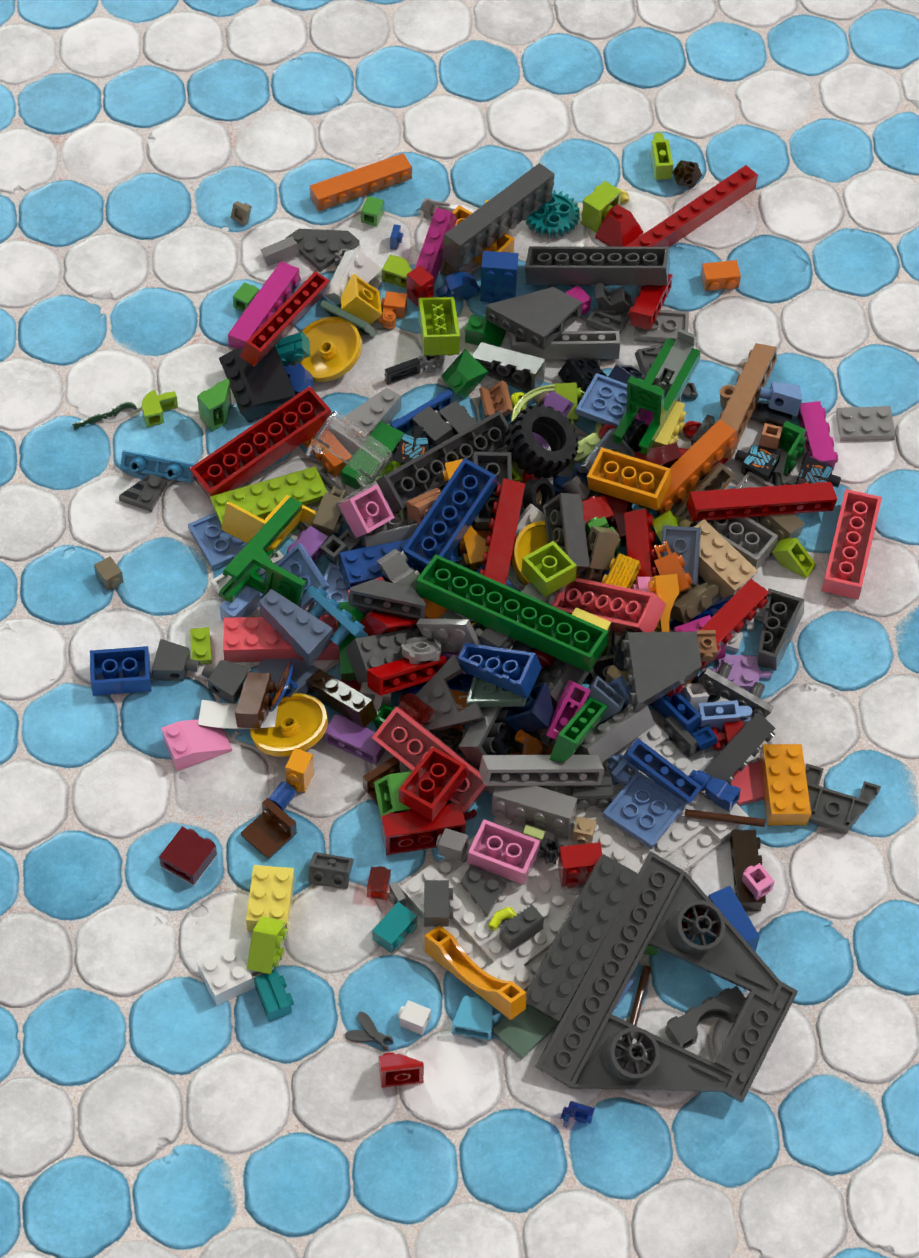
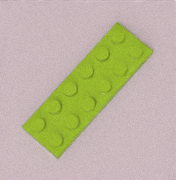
M316 466L210 496V502L222 527L225 507L228 502L259 518H264L275 509L286 495L303 503L305 506L322 501L324 494L328 492Z

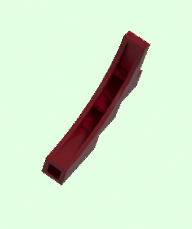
M676 442L651 448L647 456L641 454L640 451L635 452L634 457L670 468L681 457ZM599 493L600 497H606L614 516L610 519L611 525L616 527L615 531L619 534L621 547L627 546L624 513L630 512L633 503Z

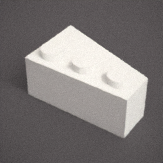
M358 249L346 251L324 296L335 305H341L340 297L353 274L368 283L382 268Z

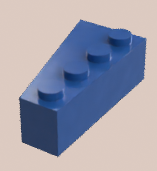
M470 643L464 644L458 657L465 673L528 699L542 668L535 653Z

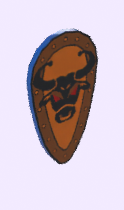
M291 660L287 663L268 708L270 712L274 711L283 696L291 697L298 688V685L291 679L294 662Z

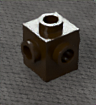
M680 160L673 170V176L677 185L694 187L702 177L698 164L691 161Z

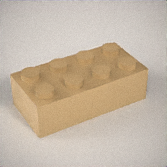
M703 519L694 526L702 528L698 575L706 582L717 585L719 587L718 594L727 602L755 576L758 570Z

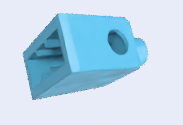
M474 992L473 997L464 996L452 1023V1033L491 1041L493 1006L476 992Z

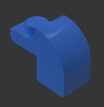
M456 272L446 276L447 282L436 290L438 297H454L455 299L460 296L466 301L480 291L475 277L466 272Z
M296 362L295 366L288 364L284 366L296 395L309 386L313 388L314 380L312 374L300 363Z

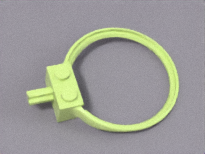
M555 384L535 388L522 396L513 409L511 422L518 416L528 401L544 391L551 392L552 390L555 392ZM581 390V399H582L583 395L585 394V392H583L582 390ZM596 422L595 432L578 441L577 455L567 466L572 472L574 462L584 463L601 441L598 436V432L602 427L601 423Z

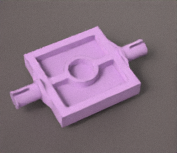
M725 655L724 658L718 659L717 669L709 668L717 673L723 662L729 663L732 669L727 679L746 691H751L754 683L758 682L759 678L771 679V671H760L757 656Z

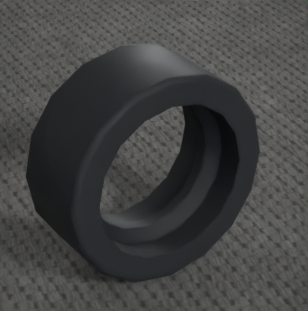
M534 479L526 482L522 499L524 508L526 509L531 503L544 513L543 505L556 497L553 485L546 479ZM537 488L540 489L542 494L540 506L536 501Z

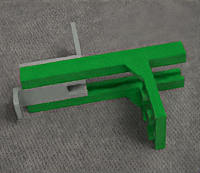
M679 329L676 341L670 338L666 339L644 380L630 376L627 381L626 413L613 434V442L621 444L640 408H644L653 412V420L639 443V447L642 448L640 453L648 455L676 402H681V395L700 362L701 351L693 348L696 342V335Z

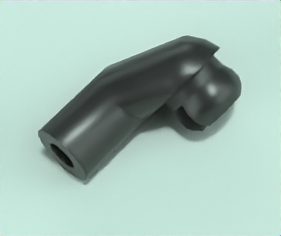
M780 472L772 474L774 486L792 485L788 482L785 484L782 482Z

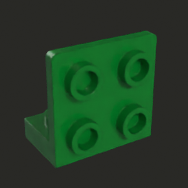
M785 421L782 427L779 448L788 452L784 476H787L789 471L793 472L795 469L796 459L802 457L804 452L803 446L807 440L804 437L806 429L788 421Z

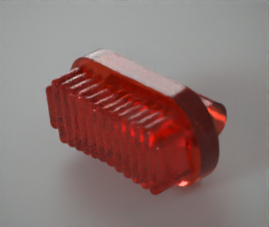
M407 693L400 697L398 706L418 723H427L434 714L433 708L424 703L414 693Z

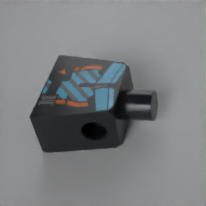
M413 426L412 435L403 434L393 458L394 465L402 466L430 450L429 438L423 437L424 427Z
M754 444L748 453L737 450L734 460L743 463L741 469L743 475L750 471L769 482L779 463L781 451Z
M805 453L795 484L831 482L834 487L838 488L841 477L832 474V465Z

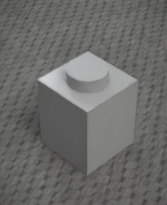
M445 828L443 834L438 836L436 842L439 855L462 862L469 846L468 835Z

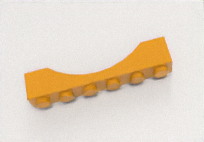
M463 459L445 463L446 470H443L445 482L450 480ZM470 526L461 539L460 544L461 548L466 549V554H463L465 564L470 565V569L473 571L479 569L484 564L482 563L483 553L487 552L488 546H485L486 540Z
M677 574L659 575L649 578V592L655 593L666 604L654 630L656 632H669L671 609L679 594Z
M439 925L424 935L425 953L507 1018L512 1020L526 1010V992L514 982L495 978L482 970L464 952L455 937Z

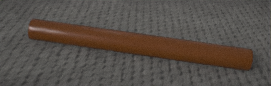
M685 809L684 816L765 827L766 819Z
M644 965L629 1020V1023L637 1026L651 967Z

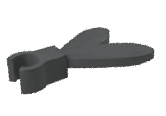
M359 1012L358 1021L364 1030L348 1031L345 1033V1038L354 1042L375 1041L384 1050H389L388 1045H385L384 1042L390 1041L394 1043L393 1038L378 1032L371 1018L366 1013Z

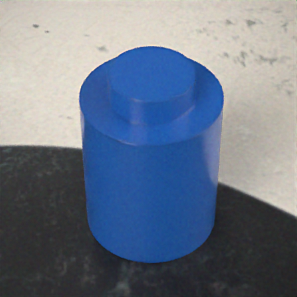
M282 781L268 799L284 811L297 792L290 784Z

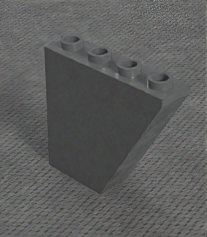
M555 287L498 301L486 306V320L542 350L550 345L582 314V302Z
M627 632L625 639L621 643L622 651L625 652L624 668L628 670L627 686L630 687L631 691L629 702L633 704L634 712L640 711L696 677L702 667L696 632Z

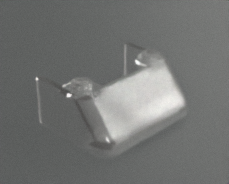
M335 411L329 415L319 429L306 453L309 456L313 451L318 454H325L327 451L331 452L357 471V482L363 487L376 485V480L383 476L392 458V453L387 447L342 414Z

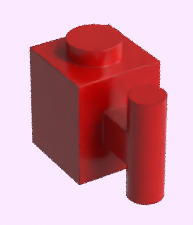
M743 721L724 723L722 733H718L717 727L711 728L718 740V743L713 745L714 751H720L722 749L721 744L726 746L744 726Z

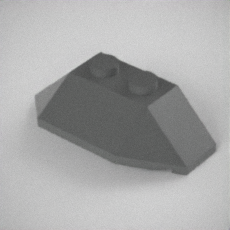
M373 579L353 586L349 591V605L355 607L364 615L375 611L376 613L385 612L414 619L417 622L419 619H425L426 603L410 586Z

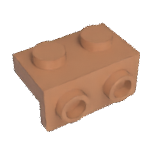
M501 380L489 390L484 387L479 388L480 399L486 417L501 410L504 418L513 412L506 382Z

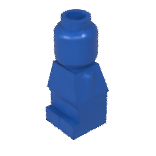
M692 770L689 775L691 779L702 786L700 791H705L707 797L714 804L730 812L740 798L741 789L736 786L733 787L725 780L714 777L711 779L710 775L701 770Z

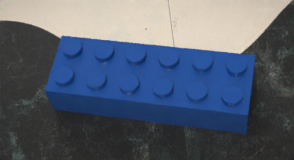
M464 458L404 547L403 552L408 560L425 569L435 554L449 559L498 484L496 475Z
M410 539L340 552L338 565L347 592L353 586L379 577H383L388 582L376 561L394 549L402 552ZM454 550L448 560L459 564V558L456 550ZM410 560L406 562L409 568L413 567L420 575L424 571V568Z

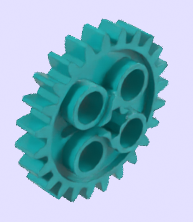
M553 190L552 199L548 203L543 204L538 211L533 212L526 219V225H530V230L535 228V234L540 231L541 236L546 233L548 238H550L551 234H554L555 238H557L559 233L561 236H564V232L569 234L570 229L574 230L575 225H578L580 218V208L577 207L578 203L574 202V198L568 199L569 194L563 196L562 191L556 194V190Z

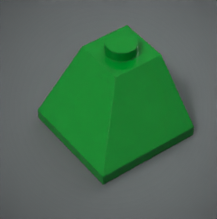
M473 314L470 316L465 329V343L479 346L482 342L501 347L507 331L486 320V316Z
M464 349L441 377L456 394L466 399L489 372Z

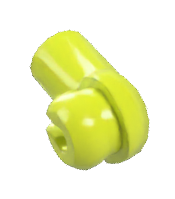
M512 907L496 911L488 924V928L497 931L502 920L506 918L510 920V918L517 916V913L513 911Z

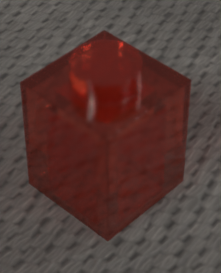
M383 866L371 867L367 885L368 898L387 900L391 882V869Z

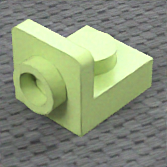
M525 824L522 834L538 839L541 843L545 830Z

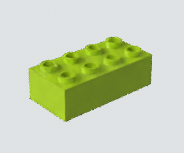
M454 297L419 298L418 318L423 355H460V331Z

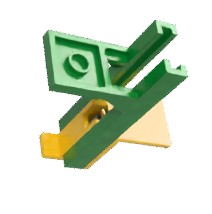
M286 495L263 520L228 502L225 507L221 529L247 543V545L224 569L223 575H229L231 579L221 588L219 596L232 603L248 585L264 595L272 589L301 607L306 581L273 564L271 558L295 533L300 521L312 526L316 511ZM262 568L266 570L264 580L259 574Z

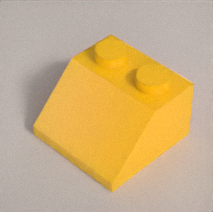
M353 274L340 297L341 309L371 324L382 315L380 292Z

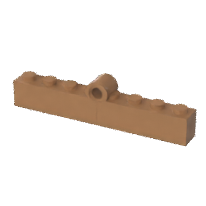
M756 343L753 350L749 352L748 361L744 362L742 374L738 375L736 386L725 385L720 388V405L724 411H721L719 419L733 428L738 438L736 445L729 449L723 458L732 459L759 400L760 387H765L777 361V349L775 346Z

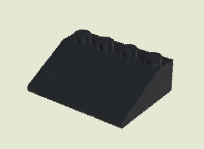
M276 345L255 367L239 357L243 348L234 349L219 358L226 378L230 381V388L240 413L249 423L280 407L296 396Z

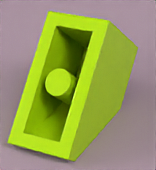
M390 254L382 268V281L407 289V274L412 271L407 260Z
M797 538L781 539L772 551L781 566L804 578H808L816 566V563Z

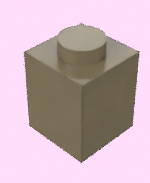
M111 556L94 564L95 575L107 591L123 583L122 571Z

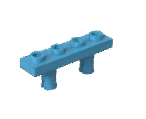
M123 450L120 469L192 483L193 476L189 468L195 464Z
M310 586L306 590L316 600V604L309 612L311 615L319 619L325 611H328L340 622L341 626L330 638L336 645L340 646L350 633L357 638L368 636L363 630L365 627L357 620L354 622L351 619L353 616L345 609L341 610L339 608L340 604L336 600L326 597L328 593L321 587L316 589Z

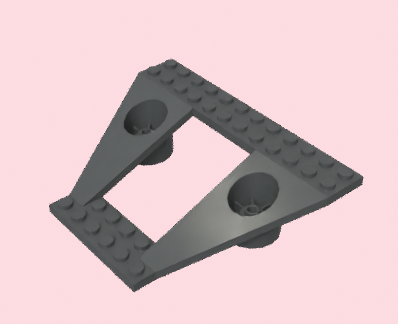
M650 851L638 872L639 876L558 1022L535 1068L571 1089L723 1092L741 1103L744 1101L798 991L778 979L687 872ZM691 911L693 918H687L684 916V913ZM682 920L687 923L686 929H682ZM688 931V933L691 935V938L689 940L686 938L684 932ZM705 934L712 937L707 945L704 939ZM694 938H699L701 946L692 943ZM648 944L749 991L714 1062L612 1015ZM621 1037H625L627 1045L622 1046L617 1041ZM630 1038L636 1039L637 1042L632 1044ZM615 1047L621 1050V1056L615 1057ZM646 1052L648 1060L644 1059ZM622 1058L625 1063L623 1068L619 1066L617 1059ZM639 1061L646 1064L641 1073L638 1067ZM628 1065H633L635 1074L626 1072Z

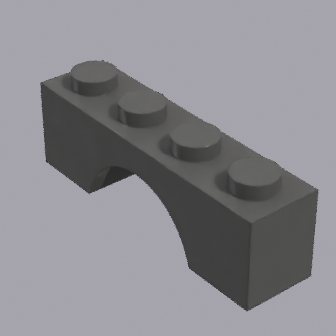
M737 986L731 989L726 988L719 996L715 998L710 997L697 1008L691 1007L684 1015L671 1018L667 1022L665 1033L673 1044L686 1049L696 1043L698 1037L697 1027L703 1020L717 1017L733 1023L746 998Z

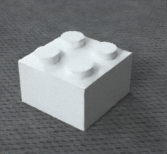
M235 944L197 962L198 973L216 1006L254 989L253 977Z

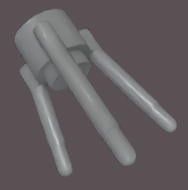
M425 198L421 205V211L424 212V216L431 220L433 218L431 214H434L436 208L453 211L454 209L449 207L450 203Z

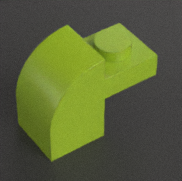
M153 390L144 396L142 411L146 427L164 423L163 411L178 408L175 391L157 395L156 390Z
M670 510L654 519L653 526L661 543L663 525L678 526L681 522L679 516L674 517Z

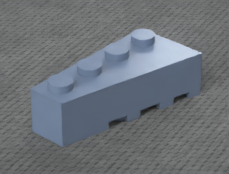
M272 589L260 600V615L275 631L282 635L286 643L288 642L310 667L331 644L332 640L330 638L333 636V628Z

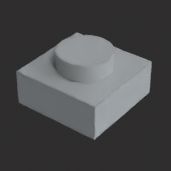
M398 882L390 884V893H388L390 902L392 904L400 902L406 907V897Z

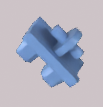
M620 753L617 756L612 755L607 759L610 764L608 770L612 771V785L614 786L617 783L625 786L630 781L633 775L626 772L628 769L634 772L640 771L625 760Z

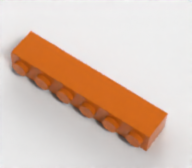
M404 153L312 184L310 185V198L318 211L328 209L412 179V166Z
M719 419L670 467L672 482L658 511L655 510L657 513L662 515L669 511L678 499H681L691 486L696 485L698 480L708 473L711 467L717 461H720L729 449L736 445L738 438L733 428Z

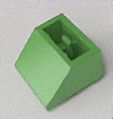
M228 378L197 395L199 418L211 432L225 425L228 420L231 407L230 381Z
M413 771L388 774L374 782L380 817L391 812L401 813L410 810L409 807L399 802V788Z

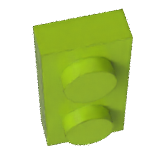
M209 627L190 629L192 659L199 660L200 665L212 664Z

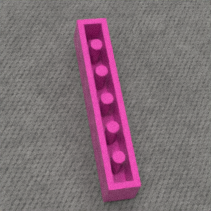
M280 261L228 333L229 346L236 349L243 348L246 341L284 304V301L291 296L294 287H297L301 281L299 268Z

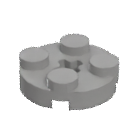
M414 637L406 640L407 644H402V655L409 659L411 664H418L421 661H438L440 659L441 643L436 639H433L432 642L428 641V637Z

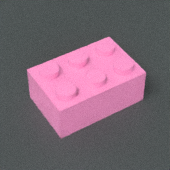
M483 819L468 851L467 864L524 885L538 856L540 840Z

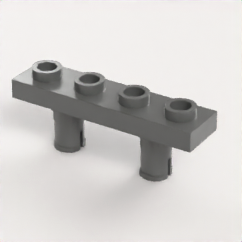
M723 662L717 673L706 668L699 675L697 682L705 688L716 692L724 699L729 701L738 700L739 706L751 707L752 715L759 712L766 718L773 710L774 706L760 699L765 689L763 683L755 682L751 692H748L727 679L732 669L729 663Z

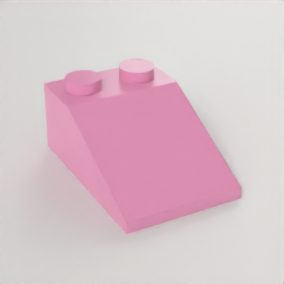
M199 719L179 721L162 727L163 741L176 770L179 771L231 752L232 747L223 728L198 725Z

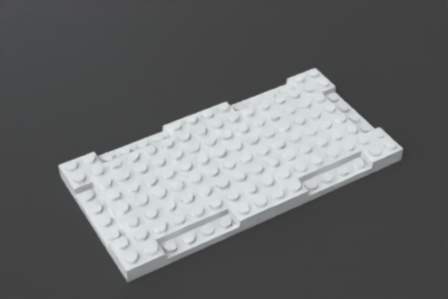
M655 721L653 727L636 738H639L687 776L690 775L692 770L698 771L669 741V735ZM633 741L625 747H623L618 752H616L614 755L617 756L619 753L624 755V753L627 751V749L630 747ZM608 760L602 762L604 767L603 777H612V771L608 770L610 764ZM628 769V770L626 771V772L630 773V774L633 775V776H634L635 773H636V772L632 771L631 769ZM617 783L615 786L612 785L613 800L625 787L620 783ZM539 786L571 796L570 786ZM699 791L693 801L685 808L749 817L737 804L734 805L730 812L719 807L707 797L705 791ZM589 806L585 809H579L576 807L575 820L569 837H558L551 832L545 831L541 843L545 844L548 838L549 840L558 839L559 845H579L572 841L576 817L596 820L592 843H601L602 854L636 873L639 872L650 851L686 872L730 839L732 830H741L747 825L684 817V809L653 849H650L602 817L606 808ZM497 817L493 819L495 824L523 833L525 824L519 825L512 820L499 819ZM474 836L468 840L469 846L462 862L445 857L436 865H429L400 886L406 897V902L424 920V880H449V888H453V900H449V906H453V919H449V927L443 928L455 937L464 952L482 970L495 978L512 981L526 992L584 885H578L574 888L561 887L558 860L556 864L549 862L546 864L544 857L540 858L538 853L524 885L485 871L507 883L506 888L489 916L486 917L480 906L472 900L470 893L461 885V879L470 867L467 864L468 851L475 839ZM530 905H534L544 918L543 929L510 951L499 938L500 925H504V922L507 923L508 919L502 920L497 931H493L488 928L491 918L496 911L506 907H512L513 911L520 914V911L523 912Z

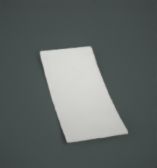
M202 700L198 725L229 729H259L237 727L235 717L236 703H221ZM278 705L272 712L267 707L266 720L262 722L261 728L275 727Z

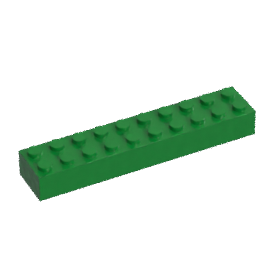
M435 554L416 580V592L420 597L586 672L591 670L607 646V630Z

